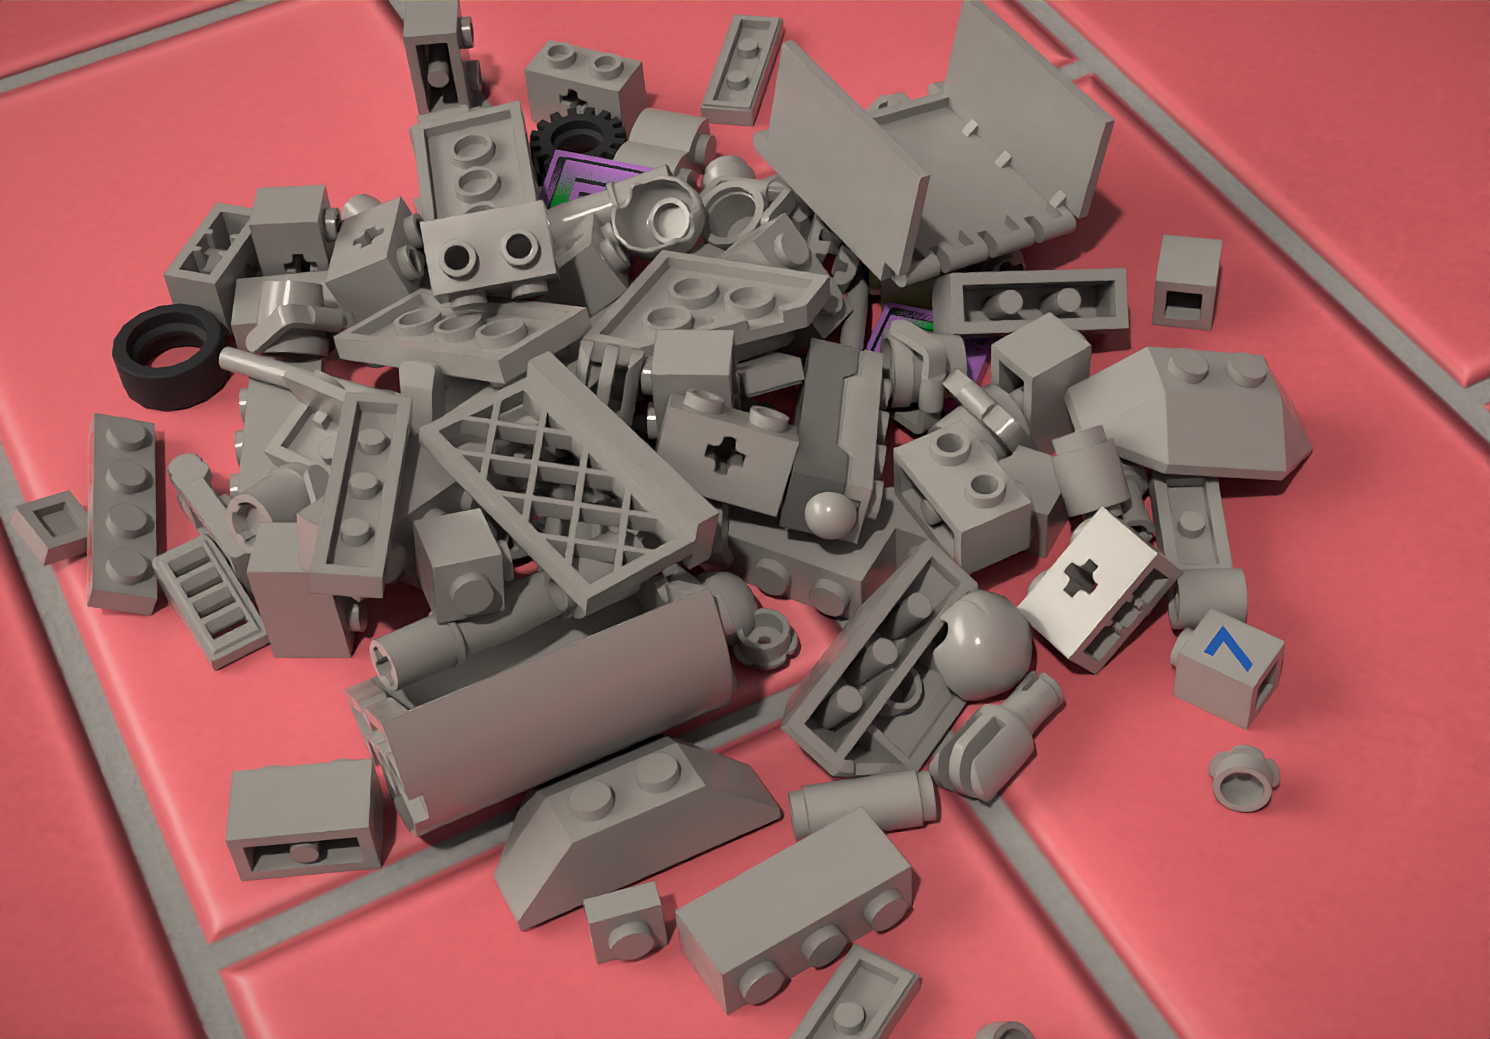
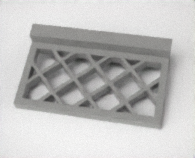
M550 351L528 360L526 378L419 428L418 442L585 613L679 561L690 570L708 560L711 556L719 512ZM523 404V408L538 421V426L500 421L499 418L501 414ZM459 434L487 438L484 452L455 448L448 439ZM495 439L534 445L532 460L493 454ZM542 446L567 450L580 462V466L540 461ZM489 473L527 478L526 494L496 490L487 481ZM536 480L576 486L574 501L535 496ZM583 488L608 490L622 503V508L582 503ZM530 514L571 520L568 537L539 533L529 523ZM578 522L618 527L617 544L576 538ZM626 530L651 532L663 545L655 549L625 545ZM573 557L614 563L613 572L589 584L572 566Z

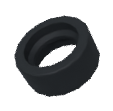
M178 303L158 306L139 313L123 325L113 340L112 357L122 385L129 398L145 408L163 411L187 408L206 400L218 391L230 374V371L222 369L219 365L220 353L225 347H228L223 329L215 315L200 306ZM193 346L201 348L188 360L173 366L158 368L144 366L157 353L172 347Z

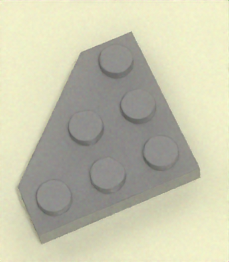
M662 250L582 339L595 341L592 359L594 362H603L607 344L620 346L617 369L628 370L633 349L643 350L645 356H653L657 330H734L735 345L752 342L808 327L830 298V276Z

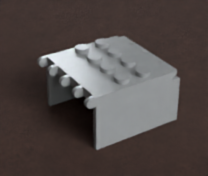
M963 0L945 82L931 83L928 86L927 96L913 100L903 92L892 94L888 97V107L866 112L793 40L782 43L769 129L754 133L753 144L755 150L880 281L891 278L899 287L918 283L938 276L940 271L943 273L952 272L985 261L988 256L995 258L1032 246L1034 242L1041 243L1072 233L1076 229L1074 215L1078 219L1088 216L1115 119L981 0Z

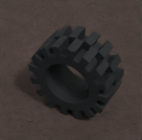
M576 107L568 108V115L564 117L557 111L550 115L551 123L542 119L537 124L538 131L532 130L530 134L531 142H529L534 176L538 187H543L555 149L613 160L619 148L627 141L625 126L622 127V121L618 117L611 119V113L602 110L597 116L595 108L585 107L584 114H577Z

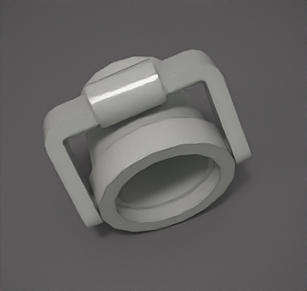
M719 176L713 179L699 194L705 207L706 217L700 236L705 242L726 251L740 237L785 212L789 215L796 206L793 189L787 183L733 176Z
M265 281L262 283L256 327L248 333L246 347L251 353L264 357L299 359L322 356L323 360H329L338 353L333 337L354 326L356 321L353 313L350 311L324 308L323 285L302 281Z
M893 320L890 323V328L884 330L880 346V353L884 354L882 378L892 380L886 412H889L891 418L918 435L928 432L931 426L941 420L944 399L951 398V395L942 385L945 379L956 368H959L967 376L965 346L960 335L927 333L907 320ZM918 403L919 410L910 404Z
M956 368L942 383L946 391L959 406L931 426L927 434L962 420L979 441L985 440L991 445L998 461L1012 456L1018 445L1038 450L1037 445L1030 438L1028 424L1018 404L999 386L987 384L981 388L959 368Z
M300 462L285 463L272 469L262 480L230 500L226 510L228 529L236 544L246 553L251 554L259 522H297L298 512L325 495L329 478L327 471L316 464L308 466Z

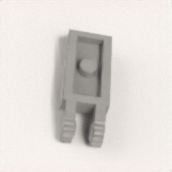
M192 452L190 454L177 455L175 459H171V463H168L169 468H167L171 483H173L178 491L176 496L181 510H183L199 536L208 534L212 538L250 600H254L255 597L246 573L251 554L246 553L236 544L226 522V510L231 500L226 493L219 496L217 491L212 488L210 482L213 476L209 466L203 461L202 457H199L198 454L194 455Z

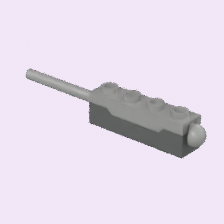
M858 264L856 274L846 291V300L853 310L842 322L840 344L811 337L803 369L805 379L801 380L802 383L799 384L793 426L798 428L799 445L785 487L779 523L781 527L812 533L823 539H839L853 543L858 542L864 518L876 520L882 500L884 482L880 481L887 450V446H883L889 420V412H886L892 384V380L882 378L884 354L865 349L863 351L870 293L869 268L864 264Z

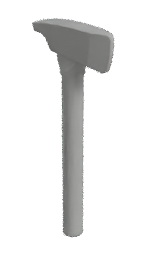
M229 346L225 347L219 356V365L224 370L286 388L289 387L282 376L289 366L310 375L314 373L313 370ZM405 360L400 363L399 379L401 393L395 392V394L331 376L350 392L364 393L367 391L374 394L412 396L413 417L409 435L411 437L419 432L420 427L446 414L444 380L439 366L432 362Z

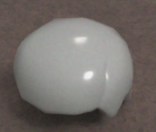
M662 174L644 180L642 183H632L629 195L623 205L613 207L611 211L614 237L634 256L648 261H653L662 250L687 253L700 237L706 218L705 207L697 191L682 178Z
M980 589L962 596L959 601H956L941 615L940 620L948 624V634L945 640L934 649V662L946 686L963 700L982 701L1004 693L1017 685L1026 674L1032 656V631L1027 618L1005 596Z

